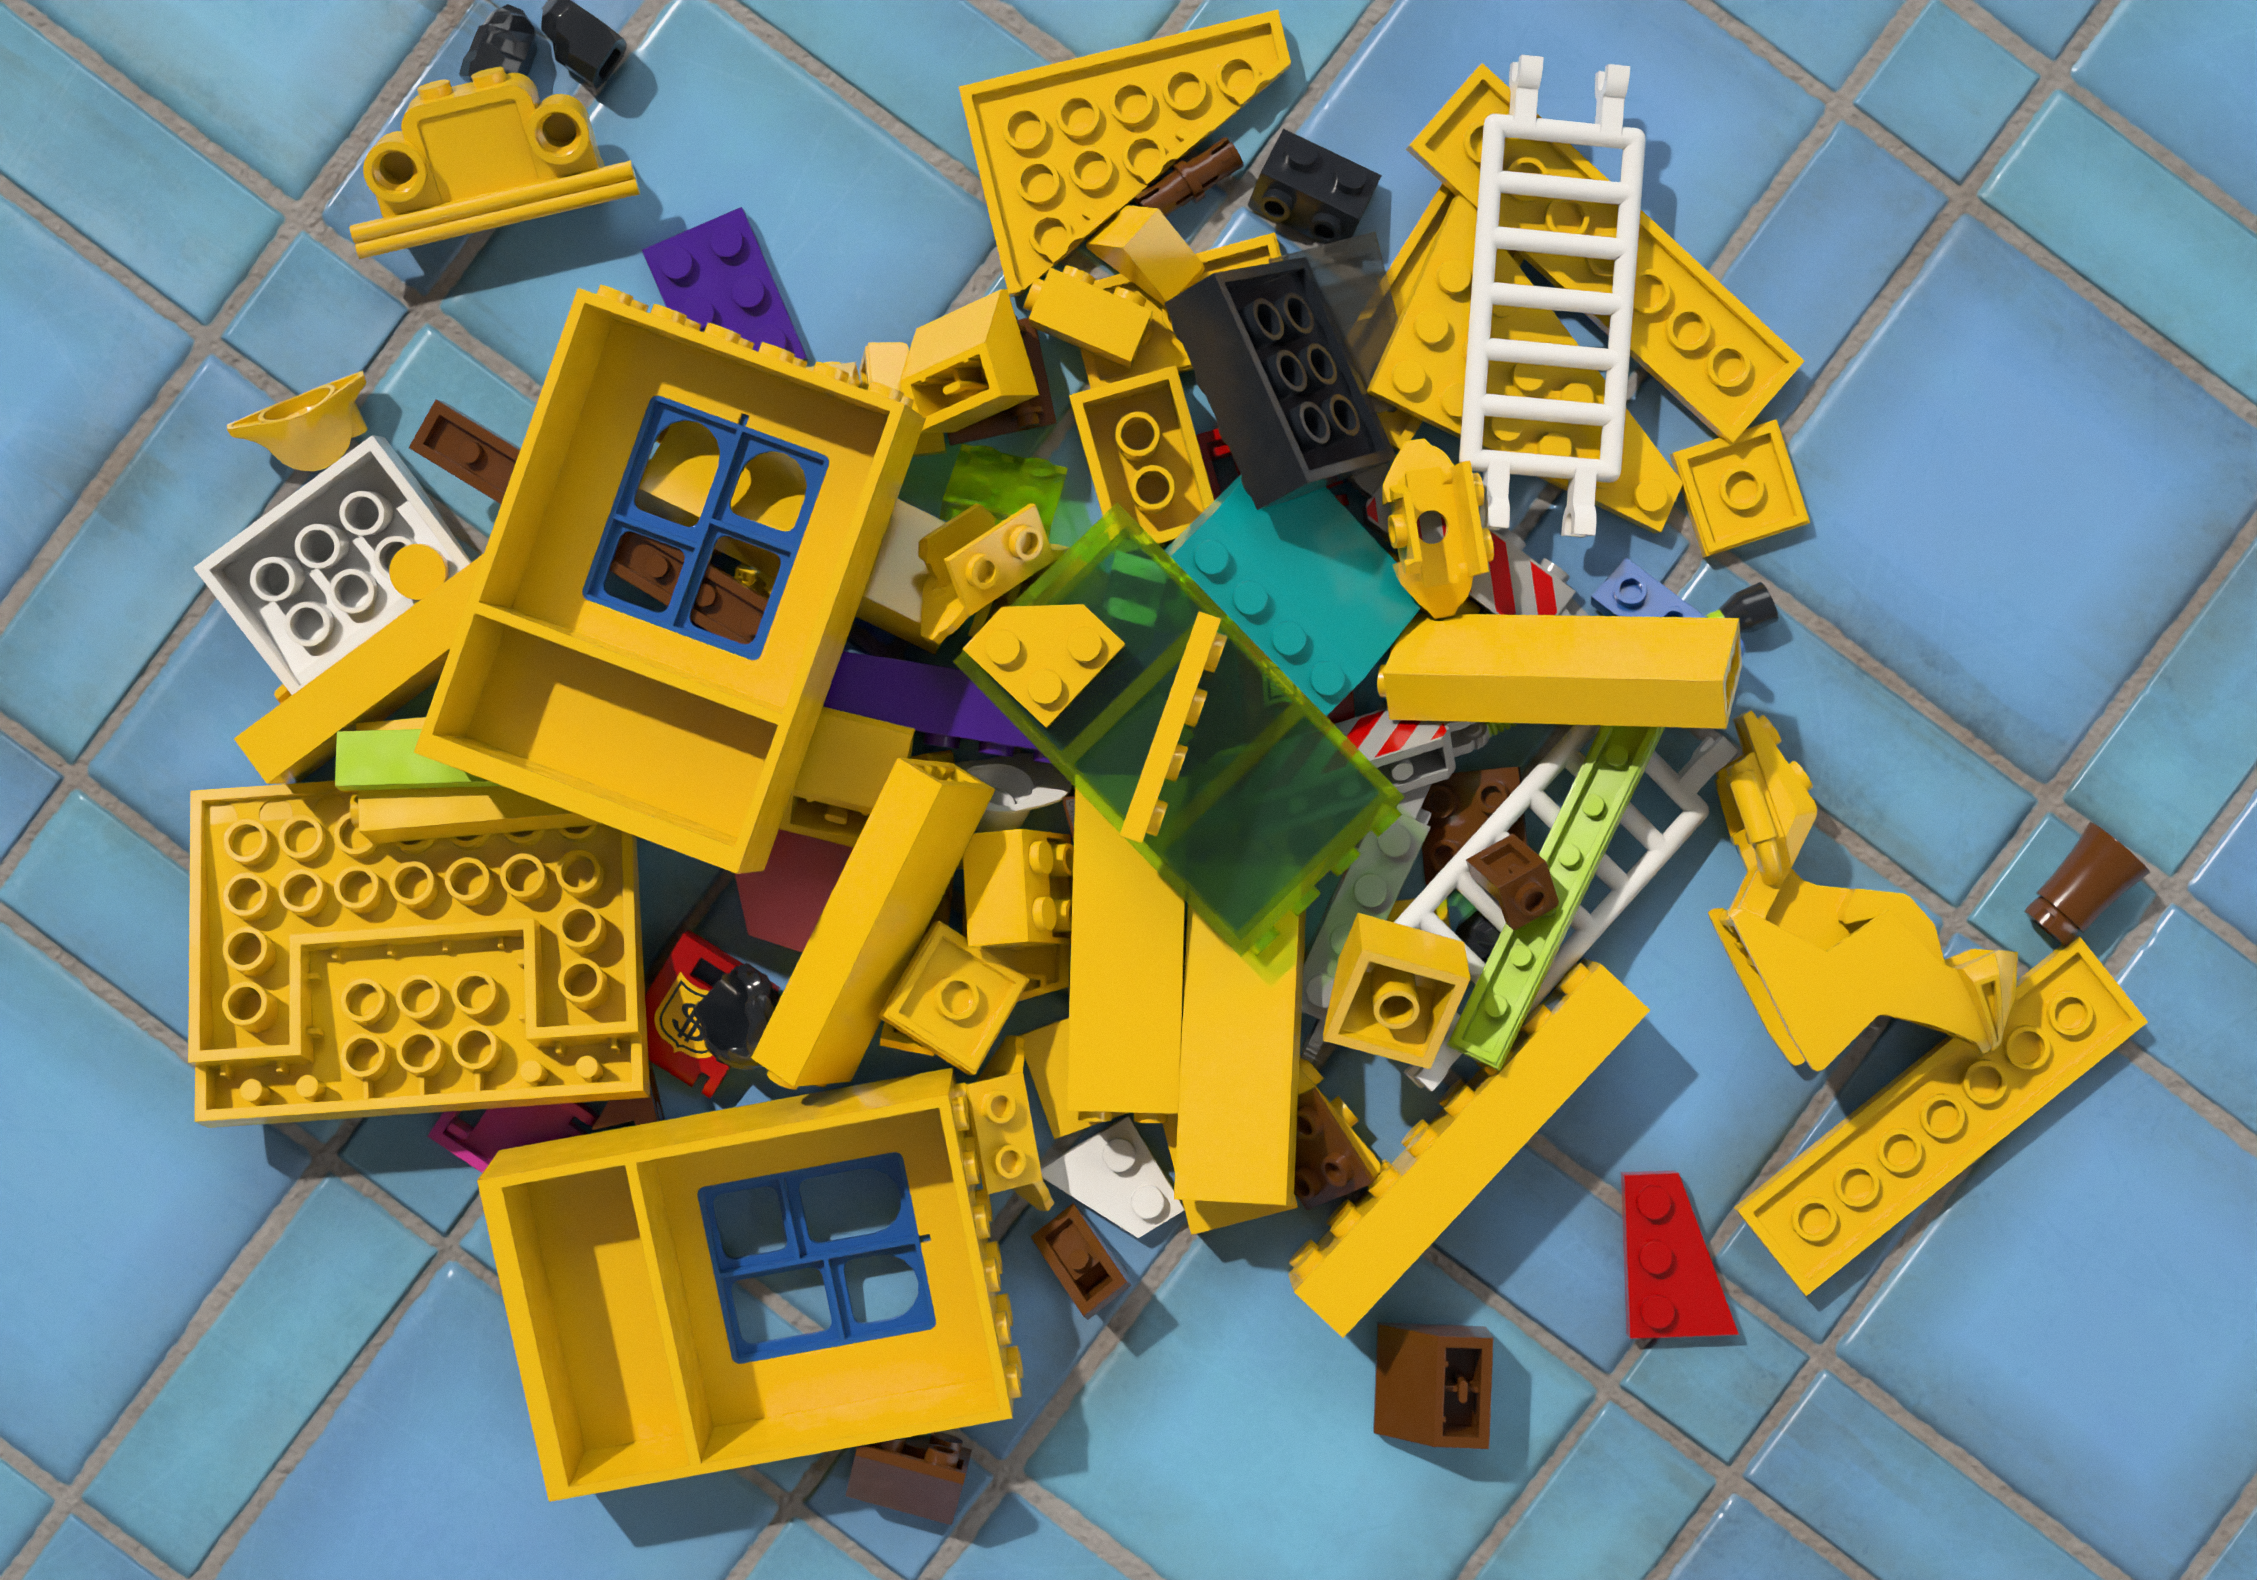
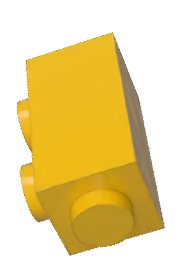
M1068 265L1065 266L1063 272L1050 267L1044 281L1035 278L1024 303V309L1031 311L1028 318L1030 327L1124 367L1132 368L1152 321L1153 311L1144 307L1147 301L1145 298L1121 287H1116L1114 294L1093 286L1096 280L1095 277Z

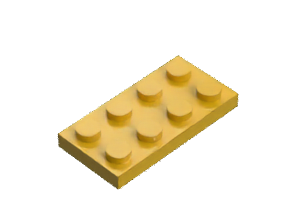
M1198 612L1120 832L1121 837L1142 844L1145 833L1157 836L1168 802L1159 800L1158 796L1165 778L1174 782L1177 781L1188 747L1178 744L1184 724L1192 727L1196 726L1208 693L1197 688L1203 669L1212 673L1215 672L1227 639L1226 635L1217 633L1221 621L1220 618Z

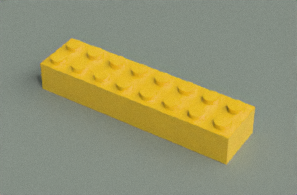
M1584 958L1579 964L1576 963L1555 986L1556 989L1524 1020L1501 1070L1498 1071L1483 1063L1476 1062L1481 1069L1467 1084L1460 1079L1445 1092L1438 1102L1443 1109L1429 1124L1422 1119L1405 1135L1401 1144L1406 1149L1392 1163L1386 1159L1380 1162L1379 1174L1374 1177L1375 1181L1372 1184L1367 1185L1368 1189L1354 1204L1349 1199L1345 1200L1331 1214L1326 1222L1331 1229L1317 1243L1312 1239L1306 1241L1292 1256L1289 1264L1294 1268L1288 1273L1294 1293L1342 1338L1650 1011L1645 1004L1602 964Z

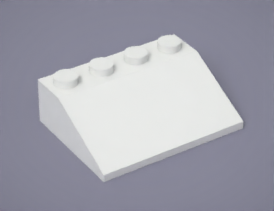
M372 435L196 565L194 569L290 694L293 695L420 601L401 595L394 588L390 580L389 568L391 560L401 548L411 544H427L436 548L447 561L449 568L448 579L469 565L471 561L417 479L385 437Z

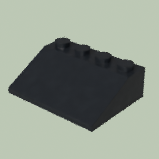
M1306 257L1216 272L1164 303L1172 320L1174 334L1185 348L1195 371L1197 385L1207 397L1218 422L1219 434L1226 445L1229 446L1241 473L1242 485L1247 494L1252 498L1257 510L1293 500L1395 459L1396 455Z

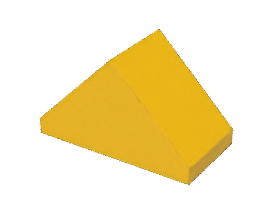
M1125 205L1105 222L1086 243L1088 250L1164 306L1165 302L1190 288L1205 271L1204 264L1158 208Z

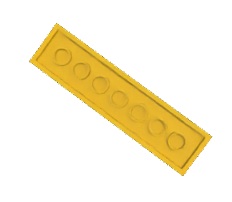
M1483 63L1474 70L1406 148L1415 159L1456 196L1460 195L1466 198L1476 210L1478 208L1484 122L1487 116L1491 114L1509 115L1511 95L1510 88ZM1505 137L1503 171L1610 181L1571 144ZM1501 193L1498 226L1616 238L1619 205ZM1642 210L1640 211L1630 356L1719 438L1725 439L1729 444L1734 443L1803 364L1804 360ZM1517 251L1556 288L1612 293L1614 260ZM1584 313L1609 336L1610 315Z
M2075 936L2066 947L2060 945L2017 980L2015 998L2003 1031L2000 1047L1980 1056L1962 1040L1948 1035L1737 1204L1734 1209L1801 1293L1807 1296L2147 1024L2148 1021L2082 938Z

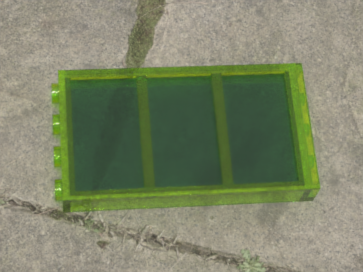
M1117 502L1010 606L1084 604L1125 643V646L1048 728L1043 726L965 651L953 662L1120 833L1198 612L1220 618L1221 621L1217 633L1226 635L1227 639L1215 672L1212 673L1203 669L1197 688L1208 693L1195 727L1184 724L1178 744L1188 747L1177 781L1174 782L1165 778L1158 796L1159 800L1168 802L1157 836L1145 833L1142 844L1129 839L1126 840L1240 957L1248 950L1257 956L1280 934L1273 926L1289 910L1297 917L1321 894L1314 886L1330 870L1338 877L1362 854L1355 847L1361 839L1370 831L1379 837L1402 815L1395 806L1405 797Z

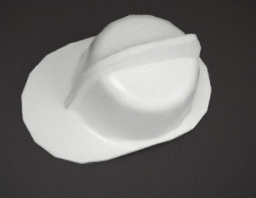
M1034 753L1014 754L1013 757L999 756L984 760H969L955 763L956 766L996 789L975 832L981 833L1019 829L1031 809L1046 807L1060 802L1063 797L1070 793L1073 785L1070 770L1065 765L1034 761Z

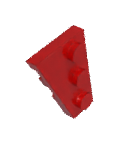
M1675 1170L1621 1172L1627 1336L1630 1339L1739 1335L1679 1173Z

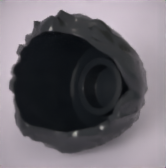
M747 962L744 965L734 967L730 973L722 975V979H719L713 986V989L695 1005L693 1015L701 1024L704 1033V1045L707 1051L716 1058V1061L729 1067L749 1071L762 1066L751 1057L781 995L772 988V984L766 974L761 973Z

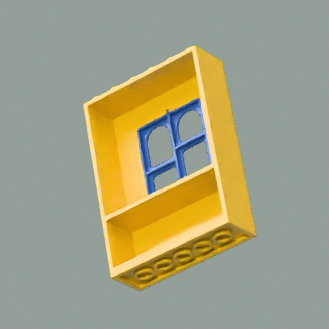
M600 284L597 294L577 288L414 753L733 873L741 874L764 871L926 418L912 409L913 399L904 396L903 392L884 384L870 381L868 389L864 390L859 388L861 381L850 377L848 372L816 361L813 371L805 369L808 362L794 357L795 354L765 342L761 343L757 352L752 350L754 347L753 342L743 339L740 334L721 326L707 323L705 332H701V324L687 319L685 314L658 304H653L651 313H648V305L634 300L633 296ZM685 420L698 422L707 427L717 439L720 451L718 468L697 524L691 527H686L644 512L635 503V497L651 451L660 433L671 424ZM768 452L785 453L795 459L804 471L807 483L805 499L796 524L790 531H780L741 517L731 509V500L741 473L747 463L760 454ZM626 532L644 535L677 547L684 553V564L671 601L663 612L657 613L615 598L605 590V581L618 544ZM724 536H729L774 552L781 561L780 569L757 634L749 644H741L697 628L691 622V612L717 541Z
M954 1067L503 1149L497 1152L478 1178L477 1183L549 1502L1013 1418L1014 1398L1022 1397L1020 1380L1024 1378L1022 1359L1018 1345L1009 1347V1344H1012L1010 1326H1013L1011 1303L1008 1293L998 1294V1291H1001L1000 1274H1003L1002 1258L998 1241L988 1242V1238L991 1237L989 1222L993 1221L989 1195H985L983 1189L978 1190L977 1184H980V1168L974 1136L967 1137L966 1130H969L968 1116H970L964 1086L966 1082L957 1084ZM858 1169H875L887 1174L896 1183L901 1195V1208L897 1218L887 1228L875 1233L826 1242H816L810 1237L800 1193V1184L803 1180ZM764 1186L772 1187L777 1192L787 1237L786 1246L780 1250L738 1258L727 1256L722 1247L714 1209V1199L721 1194ZM876 1255H892L904 1260L914 1270L918 1280V1295L914 1304L904 1314L890 1319L867 1323L857 1321L853 1315L844 1271L845 1264L854 1259ZM804 1268H816L821 1272L832 1324L828 1329L757 1343H749L742 1338L732 1294V1285L736 1281Z

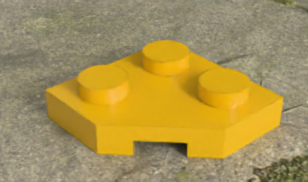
M1084 604L1001 607L963 647V650L1043 726L1048 728L1125 646V643Z

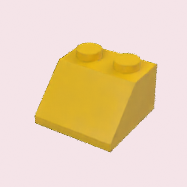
M1357 913L1338 959L1323 1031V1041L1431 1069L1471 979L1464 942Z

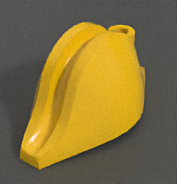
M362 370L243 417L227 424V431L233 438L256 442L267 448L278 460L293 469L301 471L325 469L333 465L345 454L350 445L351 438L357 437L368 430L355 402L360 391L366 385L364 372Z

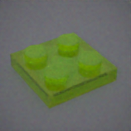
M962 444L942 500L939 519L949 521L978 503L997 518L994 523L998 525L1032 503L1036 504L1049 540L1064 491L1068 468L1054 465L1043 458H1023L1001 453L990 446Z

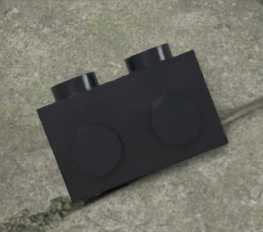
M1283 128L1259 175L1248 202V207L1271 220L1313 238L1321 244L1328 245L1340 252H1345L1382 175Z

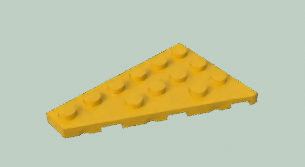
M1278 9L959 86L1010 298L1024 293L1032 286L1035 278L1040 279L1050 267L1056 266L1119 210L1133 201L1134 196L1146 190L1171 169L1173 165L1178 163L1290 68L1291 60Z
M1460 195L1452 199L1367 389L1369 395L1461 439L1477 210L1466 198ZM1497 249L1494 282L1534 286L1508 251ZM1493 304L1490 338L1579 346L1552 310ZM1489 360L1486 394L1604 404L1606 380L1598 370ZM1626 408L1621 474L1614 482L1596 481L1595 505L1654 534L1661 533L1683 482ZM1484 416L1482 449L1600 459L1602 426ZM1539 477L1568 491L1569 479Z

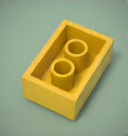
M1176 365L1069 395L1114 558L1116 551L1137 555L1169 546L1214 501Z

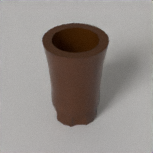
M2089 822L2074 848L2054 874L2036 892L2038 897L2024 912L2042 930L2066 947L2077 935L2078 930L2084 933L2100 914L2124 892L2150 874V871L2118 840L2096 824Z

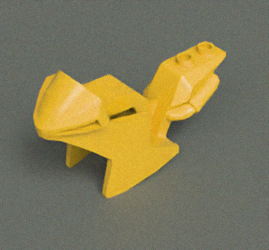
M1750 710L1734 718L1733 721L1743 754L1716 772L1717 779L1714 782L1732 846H1737L1747 873L1729 909L1713 908L1707 913L1767 1033L1787 1061L1797 1066L1806 1060L1812 1070L1816 1072L1824 1070L1879 1015L1909 1021L1958 1038L1980 1056L2000 1047L2003 1031L2015 998L2018 952L1971 948L1944 959L1935 924L1910 896L1904 893L1820 886L1804 881L1792 869V866L1816 819L1817 807L1808 793L1813 788V785L1808 775L1796 761L1788 764L1776 746L1781 743V738L1775 727L1764 715L1757 718L1753 711Z

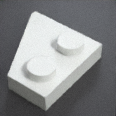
M1129 1114L1040 1167L1042 1178L1137 1238H1140L1185 1210L1181 1200L1174 1199L1172 1185Z

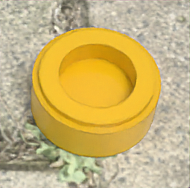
M411 544L401 548L394 555L390 563L389 575L394 588L401 595L410 599L421 600L448 580L449 568L445 557L436 548L427 544Z

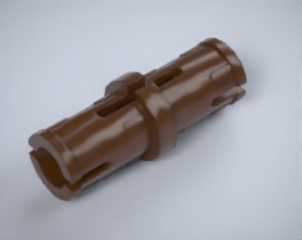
M1223 137L1209 147V149L1187 163L1181 160L1173 165L1172 173L1165 176L1164 179L1134 196L1135 203L1138 207L1158 208L1165 217H1168L1169 214L1190 201L1197 203L1205 198V191L1244 166L1242 158L1232 142H1229L1227 137Z

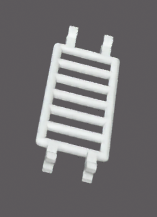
M1521 55L1519 62H1512L1510 64L1509 87L1511 95L1509 115L1491 114L1485 119L1483 127L1459 461L1470 460L1472 471L1483 472L1484 504L1483 506H1478L1482 529L1488 528L1489 530L1498 531L1500 528H1509L1510 504L1508 494L1510 474L1569 479L1567 506L1563 515L1561 536L1584 538L1586 535L1594 536L1596 534V509L1594 506L1596 481L1614 482L1621 474L1646 138L1643 131L1638 128L1623 127L1624 101L1629 85L1630 66L1608 64L1605 66V72L1598 71L1595 74V99L1597 101L1595 124L1536 118L1538 89L1542 78L1544 57ZM1505 137L1623 149L1620 182L1503 171ZM1501 193L1617 204L1619 206L1616 238L1500 227L1498 225ZM1497 249L1614 260L1612 293L1494 282ZM1493 304L1610 315L1608 349L1490 338ZM1488 361L1606 371L1604 404L1486 394ZM1484 416L1602 426L1600 459L1482 449Z
M1573 725L1394 923L1416 929L1419 928L1426 932L1462 941L1434 913L1435 909L1456 888L1501 932L1506 922L1499 901L1471 877L1466 859L1509 836L1510 834L1507 830L1528 807L1551 829L1561 808L1544 790L1564 768L1576 778L1586 758L1580 750L1599 731L1601 725ZM1719 736L1716 741L1711 737H1706L1694 751L1692 758L1678 774L1654 750L1644 772L1683 812L1661 834L1629 802L1620 823L1645 847L1647 852L1627 874L1606 853L1604 854L1595 874L1611 889V892L1591 914L1581 905L1579 906L1570 925L1575 932L1559 948L1526 1018L1707 818L1709 807L1697 792L1738 753V750L1724 736ZM1465 944L1470 980L1476 985L1485 963ZM1457 1012L1453 1017L1431 1069L1411 1064L1404 1071L1419 1088L1425 1086L1432 1092L1446 1076L1450 1066L1462 1054L1447 1046L1460 1018Z

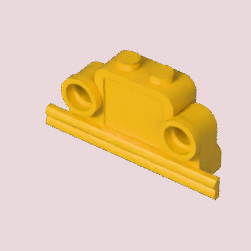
M495 67L479 71L471 76L473 82L451 87L450 80L433 81L417 88L419 95L410 102L401 123L402 131L384 135L367 154L363 165L364 179L369 189L376 195L383 218L350 225L351 237L355 243L359 259L639 195L640 190L632 162L630 160L605 166L600 156L589 114L584 105L578 99L566 94L551 95L541 102L536 85L529 77L523 74H506L503 67Z

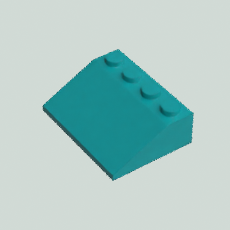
M1240 475L1159 555L1310 713L1326 717L1367 676L1422 607L1398 581L1393 568V564L1397 562L1326 487L1293 500L1257 510L1252 498L1247 494L1242 485Z

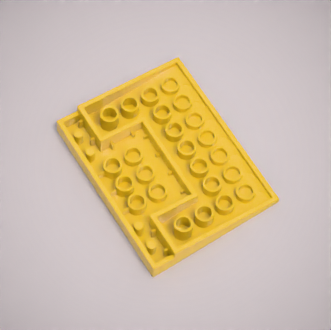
M335 781L190 791L188 1063L195 1066L196 1123L207 1128L650 1098L637 838L635 835L604 824L372 844L359 832V828H354L351 821L350 799L352 795H358V790L340 791L335 787Z

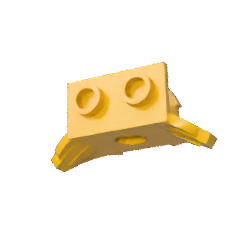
M1425 438L1404 441L1382 486V505L1390 504L1392 515L1388 516L1389 538L1394 549L1398 548L1400 562L1393 564V568L1401 585L1434 619L1455 616L1459 605L1469 595L1473 577L1489 572L1488 562L1492 561L1494 557L1492 537L1488 528L1482 529L1478 506H1483L1484 504L1482 479L1479 473H1472L1470 460L1453 465L1444 451L1436 446H1432ZM1427 511L1440 514L1446 523L1445 536L1435 544L1422 541L1418 535L1417 519L1422 513Z
M976 503L924 536L918 542V558L924 561L930 572L923 590L920 636L940 645L969 616L1054 560L1069 558L1070 547L1049 543L1036 504H1028L998 525H995L994 521L997 518L984 506Z
M1016 1035L1006 1036L977 1082L964 1085L970 1110V1116H968L969 1130H966L967 1137L974 1136L980 1168L979 1173L981 1174L985 1195L1012 1189L1036 1209L1049 1211L1054 1205V1201L1042 1179L1023 1074L1025 1039Z

